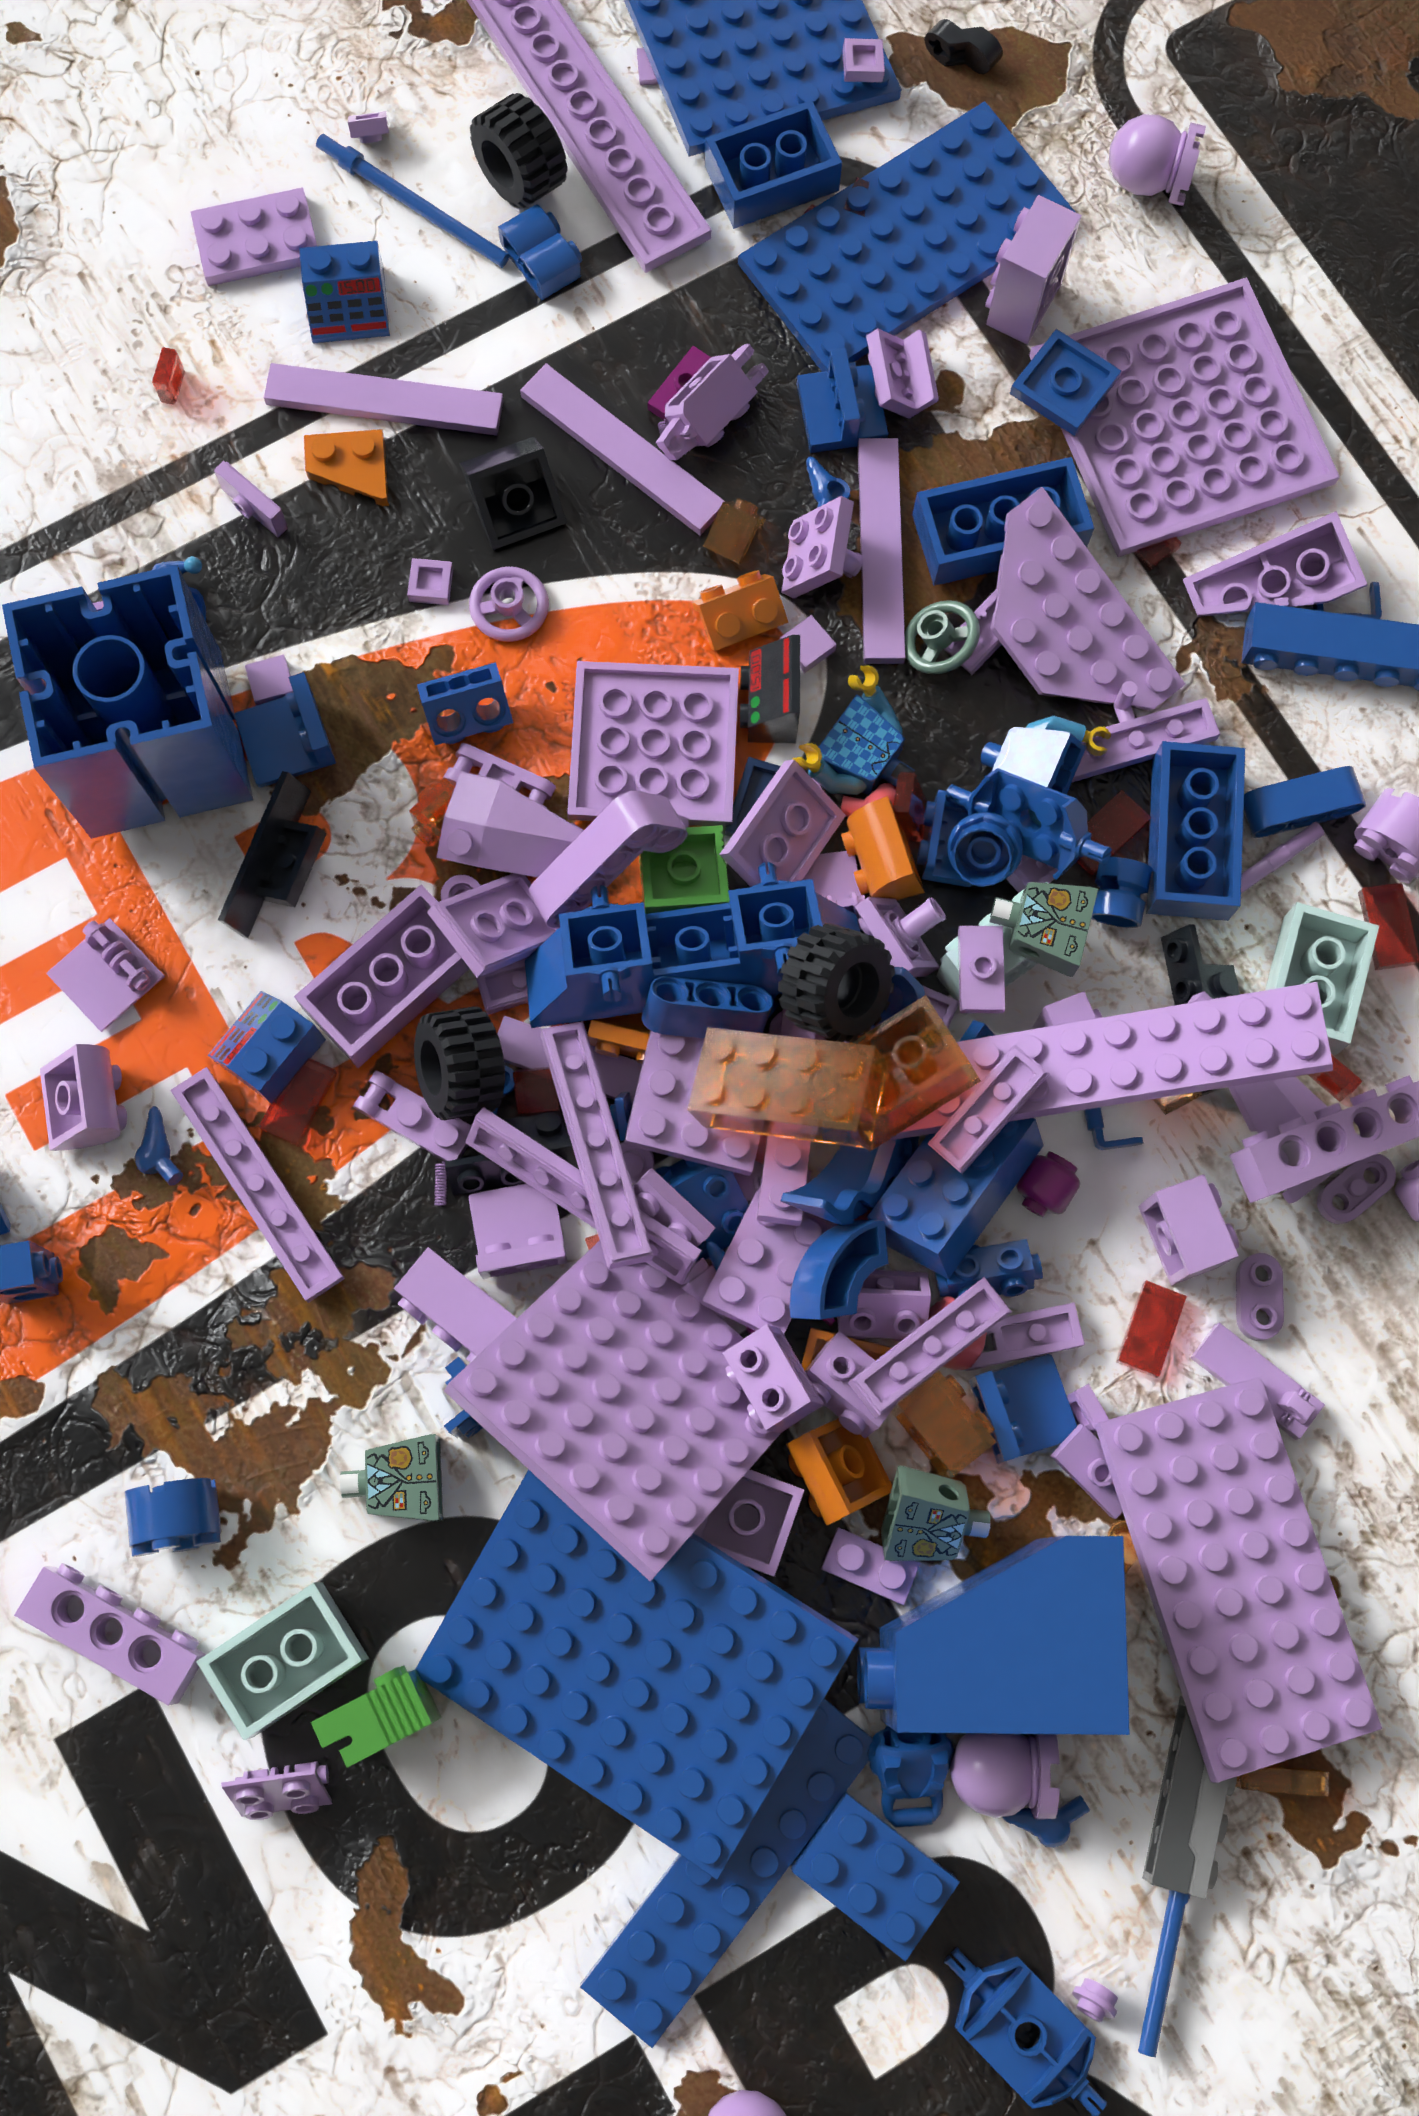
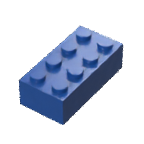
M1072 457L917 492L912 516L933 586L999 571L1006 533L1004 531L1006 514L1041 487L1050 496L1084 545L1088 547L1095 528Z
M1162 741L1152 759L1148 865L1153 870L1147 893L1146 914L1229 921L1240 908L1245 748Z
M1035 1118L1008 1122L963 1174L928 1145L936 1133L928 1134L867 1216L868 1220L885 1221L887 1247L949 1279L1043 1148L1044 1144Z

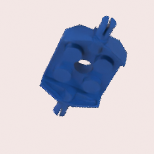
M996 768L985 776L979 786L972 792L954 784H951L947 789L946 795L948 796H946L945 800L965 807L968 811V816L975 813L990 812L999 814L1011 822L1020 834L1023 845L1022 855L1058 869L1053 874L1054 879H1058L1067 872L1080 857H1088L1103 865L1110 859L1112 848L1091 840L1092 833L1088 832L1087 810L1074 797L1000 768ZM1029 810L1035 812L1041 825L1033 822L1029 815Z
M958 1947L955 1948L951 1953L964 1967L961 1968L950 1955L946 1957L944 1963L964 1981L963 1985L965 1988L955 2023L957 2031L1032 2109L1053 2105L1070 2096L1073 2100L1076 2098L1092 2116H1098L1100 2111L1088 2097L1102 2110L1106 2107L1107 2101L1088 2084L1089 2081L1086 2078L1094 2054L1096 2037L1086 2028L1018 1956L980 1969L979 1967L976 1968ZM1025 2022L1035 2023L1040 2030L1038 2042L1030 2048L1020 2047L1015 2040L1017 2027Z

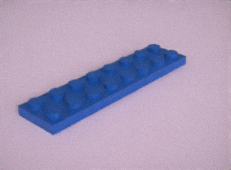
M824 1698L718 1880L679 1854L582 1980L580 1988L648 2046L653 2048L869 1762L867 1753L870 1744L873 1743L872 1737Z

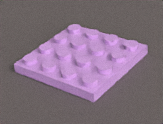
M577 661L568 820L594 821L618 796L629 791H641L667 797L677 815L689 818L688 825H722L726 827L732 824L739 668Z

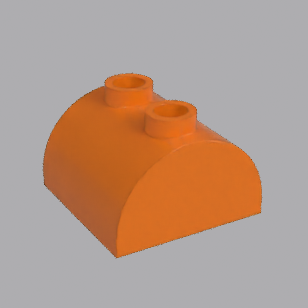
M886 796L875 800L853 812L847 819L849 831L842 833L841 836L848 856H858L862 869L854 871V876L861 895L870 893V896L875 898L900 900L925 893L901 819L889 797Z
M839 1418L813 1429L786 1444L791 1453L788 1458L789 1466L795 1475L803 1478L810 1492L808 1498L809 1506L816 1516L823 1518L826 1526L891 1493L893 1485L869 1438L851 1433L842 1426Z

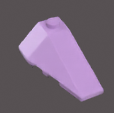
M1337 511L1183 579L1198 617L1251 611L1255 602L1288 607L1329 603L1368 585Z

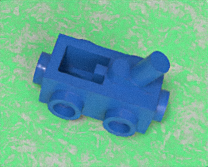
M1027 1239L984 1247L973 1245L949 1279L936 1272L935 1277L940 1298L950 1296L956 1299L983 1277H985L998 1295L1014 1297L1025 1293L1027 1290L1034 1289V1280L1043 1279V1272L1039 1254H1031Z

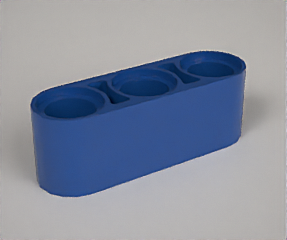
M1343 766L1259 787L1244 794V814L1253 838L1266 837L1306 827L1313 822L1322 823L1342 818L1366 807L1363 793L1352 766Z
M661 976L655 978L651 983L641 1019L649 1030L659 1034L753 1043L762 1037L773 1006V999L766 990L753 985Z

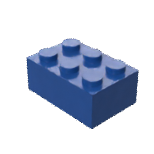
M812 100L705 137V169L733 229L839 191L842 161Z
M847 1791L790 1865L792 1872L905 1962L960 1883L952 1873Z

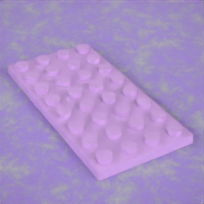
M1261 1376L1094 1424L1210 1782L1218 1783L1381 1730V1723Z

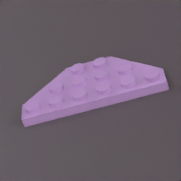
M1043 487L1006 514L1003 554L1000 559L997 600L991 630L1039 695L1075 698L1081 701L1111 705L1114 704L1122 685L1127 681H1132L1137 685L1138 692L1131 707L1152 710L1186 684Z

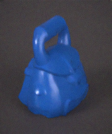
M886 1726L885 1729L880 1730L873 1736V1743L870 1744L867 1753L870 1769L873 1774L878 1776L881 1783V1806L884 1817L895 1828L932 1825L942 1812L944 1799L942 1789L955 1750L953 1743L946 1733H897L889 1726ZM930 1797L932 1803L931 1807L893 1809L896 1799Z

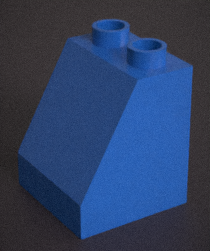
M1058 1536L1036 1539L880 1627V1648L858 1647V1703L865 1704L866 1709H880V1720L897 1733L1130 1735L1123 1536Z

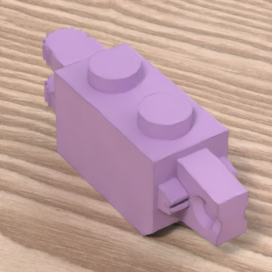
M744 344L732 355L711 357L666 403L665 417L669 424L656 443L669 460H678L696 446L710 447L723 437L725 433L723 428L731 420L738 419L749 409L750 405L748 402L758 392L755 387L769 372L764 363L752 367L747 374L743 372L741 367L754 353V349L750 344Z

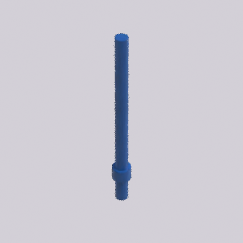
M324 133L318 137L316 147L337 160L338 166L351 175H360L499 267L503 268L508 263L510 254L364 160V155L351 146L344 147Z

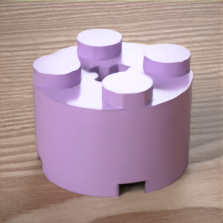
M1387 788L1381 793L1356 828L1354 834L1357 843L1354 845V849L1368 860L1374 861L1378 857L1391 866L1389 873L1393 877L1409 884L1413 878H1419V797L1405 792L1400 798L1391 795L1395 789Z

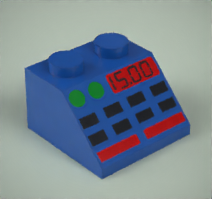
M378 241L299 248L302 285L313 344L390 336L384 266Z
M260 991L207 1056L273 1105L326 1039L312 1022L282 1000Z

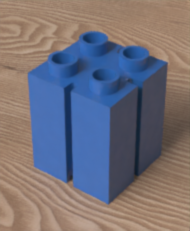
M178 565L98 582V590L102 595L104 605L100 611L96 610L82 586L2 604L16 679L25 690L19 692L33 767L91 839L166 821L162 805L165 799L169 801L179 818L254 800L239 731L233 722L236 717L222 653Z

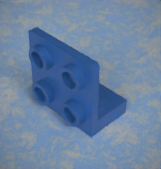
M304 672L288 677L293 692L287 693L285 697L235 713V721L255 782L260 788L277 783L282 771L289 772L292 776L296 777L336 763L313 692Z
M1051 1354L995 1372L991 1370L976 1375L969 1380L997 1464L1061 1444L1077 1427Z

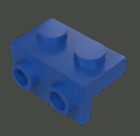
M938 789L934 802L927 801L923 826H929L930 829L928 841H920L916 864L924 865L922 879L971 887L972 884L962 879L953 868L947 851L951 831L957 823L968 816V811L965 807L946 801L947 791Z

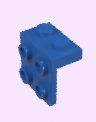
M684 1159L669 1167L662 1166L656 1168L654 1171L715 1227L709 1237L697 1247L702 1250L697 1261L701 1258H704V1260L709 1258L705 1249V1244L708 1241L716 1243L722 1250L729 1247L749 1207L733 1172Z

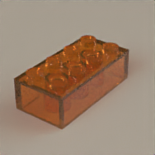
M707 1027L687 1110L705 1128L870 1149L888 1064L876 1046Z

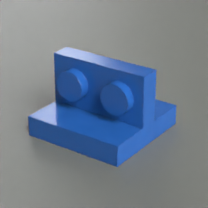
M846 347L830 350L828 371L797 375L796 384L810 453L858 446L859 438H888L883 407L879 406L875 396L876 386L871 365L856 367L855 362L849 363Z

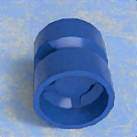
M1110 857L1104 865L1099 862L1095 883L1100 887V890L1097 892L1091 919L1117 927H1141L1146 905L1141 895L1148 893L1153 868L1143 862L1119 857Z

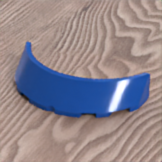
M894 967L895 975L892 977L894 990L893 993H890L888 999L890 1004L887 1011L883 1010L881 1021L877 1026L872 1025L868 1034L867 1060L862 1090L845 1138L831 1161L813 1180L796 1190L783 1193L780 1202L836 1224H853L854 1219L863 1215L868 1210H872L918 1148L920 1136L890 1140L887 1136L879 1055L934 1046L932 1037L925 1031L922 1006L927 1004L928 1001L924 988L903 967Z

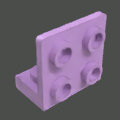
M527 1183L469 1195L478 1255L475 1256L478 1273L482 1279L568 1263L557 1203Z

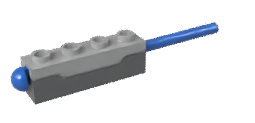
M1183 1696L1179 1698L1142 1879L1152 1885L1169 1889L1138 2047L1140 2054L1155 2058L1185 1905L1188 1903L1190 1896L1206 1900L1207 1890L1213 1889L1218 1876V1862L1214 1861L1217 1842H1223L1228 1825V1817L1226 1814H1223L1226 1796H1232L1237 1782V1777L1218 1783L1210 1782Z

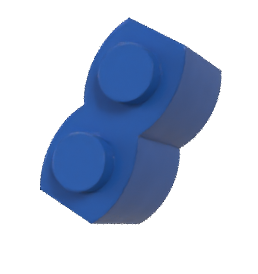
M536 204L498 226L499 239L503 249L510 254L511 261L522 272L528 284L541 300L581 277V253L573 241L567 242L560 235V225L552 212L546 213Z

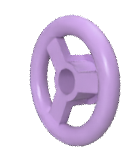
M500 567L486 573L474 585L469 599L470 615L478 629L490 638L505 642L522 640L535 633L545 621L549 608L548 594L542 582L531 572L518 567ZM523 583L531 587L536 596L537 608L533 617L522 606L524 601ZM493 584L491 588L492 600L481 602L484 592ZM506 598L514 599V601L509 604L502 602ZM496 613L512 616L521 627L501 629L490 624L484 616Z

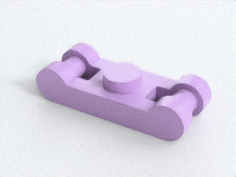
M461 743L456 752L458 759L454 767L448 768L443 777V781L446 784L455 788L460 772L469 773L472 766H478L481 768L478 775L502 780L514 787V790L518 792L521 786L531 791L528 798L542 805L545 799L551 798L556 789V786L549 780L466 743Z

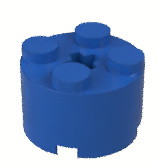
M193 1478L164 1482V1485L153 1487L152 1492H150L149 1485L132 1488L124 1492L129 1547H131L132 1557L159 1553V1550L171 1548L172 1552L199 1549L203 1545L221 1542V1524L215 1479Z

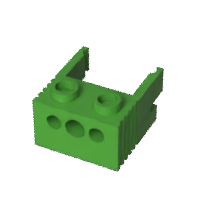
M722 825L685 827L688 833L687 837L677 848L665 853L643 851L639 855L642 901L644 902L645 914L729 903L726 863L719 855L724 849Z
M405 1665L394 1668L373 1679L377 1687L376 1689L312 1721V1727L321 1747L324 1748L350 1736L352 1743L339 1750L348 1768L441 1719L442 1717L427 1684L420 1679L416 1669L407 1672Z

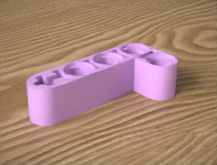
M641 791L626 792L614 799L531 884L529 893L547 926L559 928V914L581 911L592 903L590 891L594 886H597L598 895H600V885L608 887L643 851L656 853L671 851L684 842L688 834L687 830L667 797Z

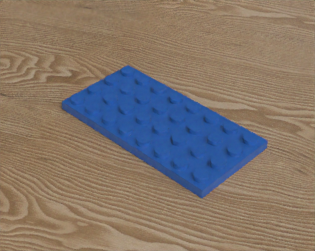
M984 101L738 255V265L819 369L824 372L828 371L830 350L846 347L849 363L855 362L869 353L866 336L877 328L895 336L994 273L999 264L996 262V257L1001 245L1006 238L1012 241L1016 234L1014 226L1019 214L1024 207L1030 209L1038 195L1073 212L1075 211Z

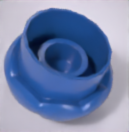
M983 812L969 815L957 823L949 836L947 851L953 868L961 878L972 885L983 887L1001 882L1015 872L1022 859L1023 845L1020 834L1011 822L999 814Z

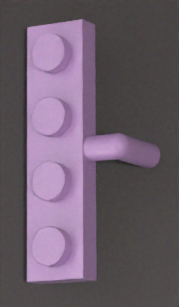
M1132 681L1125 682L1114 702V709L1120 723L1105 727L1111 733L1110 739H1104L1099 736L1093 738L1094 744L1108 749L1107 752L1102 756H1094L1086 748L1072 782L1151 760L1162 741L1205 744L1216 741L1220 736V732L1207 698L1135 718L1131 704L1138 692V687Z

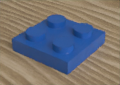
M1055 329L1013 383L1010 395L1075 436L1118 381L1122 370L1060 330Z

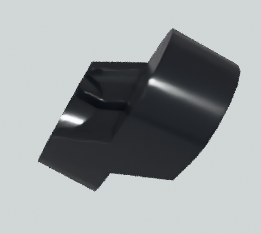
M942 19L924 37L929 53L945 67L966 64L973 71L984 75L1003 56V50L998 39L984 27L961 29L952 21Z

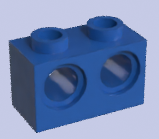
M496 662L417 684L421 703L435 745L442 743L454 744L462 741L467 736L481 732H496L505 725L514 723ZM485 698L494 699V701L488 705L478 704L481 700ZM444 710H455L449 716H439V713Z
M29 1240L0 1245V1302L12 1304L59 1295L58 1283L63 1281V1270L60 1259L54 1257L53 1252Z

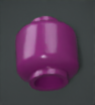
M1048 1151L1046 1156L1037 1155L1016 1184V1189L1025 1198L1021 1205L1042 1218L1047 1212L1057 1215L1064 1213L1081 1185L1078 1176L1075 1174L1078 1168L1065 1158L1051 1151Z

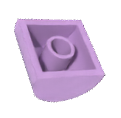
M75 1044L40 1068L50 1151L97 1146L110 1142L120 1136V1131L124 1130L127 1124V1112L124 1106L116 1104L115 1090H118L121 1085L122 1073L118 1065H111L109 1049L99 1045Z

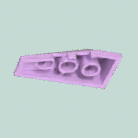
M462 771L444 816L436 858L475 867L539 877L584 830L549 811L547 807L539 802L533 801L514 790V787L502 780Z

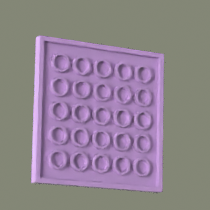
M1247 277L1068 335L1122 370L1118 381L1075 436L1061 428L1117 557L1335 485L1340 478ZM1044 343L1031 347L1029 355L1031 360Z
M599 1240L448 1383L444 1392L642 1575L651 1581L781 1433L767 1431L765 1428L760 1429L755 1424L747 1410V1406L751 1404L743 1389L738 1390L733 1385L726 1373L725 1368L729 1364L723 1352L744 1338L714 1311L701 1305L700 1301L681 1288L684 1286L683 1284H678L648 1263L642 1262L608 1270Z

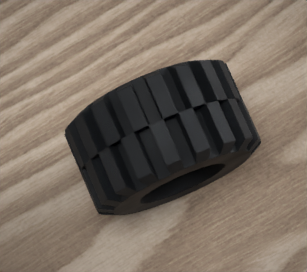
M512 93L472 119L469 130L471 134L470 140L477 162L491 186L512 206L524 209L565 182L568 165L565 160L566 155L562 142L551 121L529 97H524L521 93Z
M832 923L811 927L809 934L803 933L797 938L798 944L796 947L791 946L787 953L789 958L786 964H782L780 973H783V978L779 981L778 991L783 993L779 1000L781 1008L786 1009L785 1016L799 1028L837 1042L857 1041L858 1036L864 1037L870 1033L872 1025H878L882 1019L881 1014L883 1010L887 1011L890 1004L888 999L890 993H893L894 990L892 977L895 975L894 966L890 965L892 959L890 951L884 949L885 944L881 940L874 938V936Z
M468 1007L423 1015L416 1029L414 1059L418 1083L432 1113L437 1118H440V1120L445 1121L477 1115L483 1107L490 1112L495 1111L501 1104V1098H503L505 1063L498 1034L487 1013L483 1012L480 1007Z

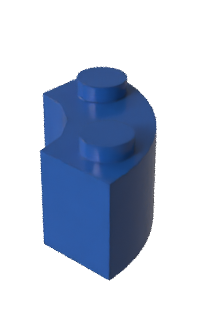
M854 1220L853 1224H838L824 1232L812 1243L800 1261L790 1291V1318L821 1320L857 1314L858 1295L864 1281L875 1269L889 1264L884 1220Z

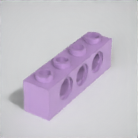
M61 1563L59 1568L43 1566L14 1616L168 1706L178 1704L199 1669L196 1661L206 1655L197 1649L199 1641L178 1629L173 1634L158 1626L161 1619L141 1607H137L135 1612L120 1604L123 1597L117 1592L103 1585H99L97 1590L83 1583L85 1575L70 1565ZM75 1596L79 1597L84 1604V1613L76 1622L67 1613V1605ZM112 1618L117 1619L123 1629L120 1640L115 1644L109 1642L105 1636L106 1624ZM150 1640L155 1641L161 1649V1658L155 1666L148 1665L143 1658L144 1646Z

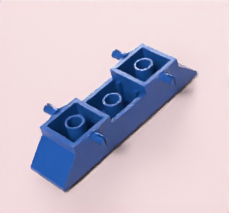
M768 862L769 874H767L765 863L758 867L761 883L750 888L728 890L729 903L645 914L644 902L627 905L609 904L608 888L600 885L601 897L599 898L597 886H594L590 891L592 906L581 911L559 914L560 927L525 960L531 1028L643 1013L651 983L655 978L661 976L753 985L766 990L770 995L781 994L782 992L778 991L779 981L783 978V973H780L782 964H786L789 958L787 955L791 946L796 947L798 944L797 938L803 933L809 934L811 927L816 925L823 926L824 923H832L860 932L857 916L816 893L813 879L794 882L778 881L776 867L771 862Z

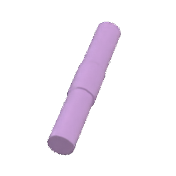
M1313 822L1244 871L1241 877V894L1324 835L1323 828L1317 822Z

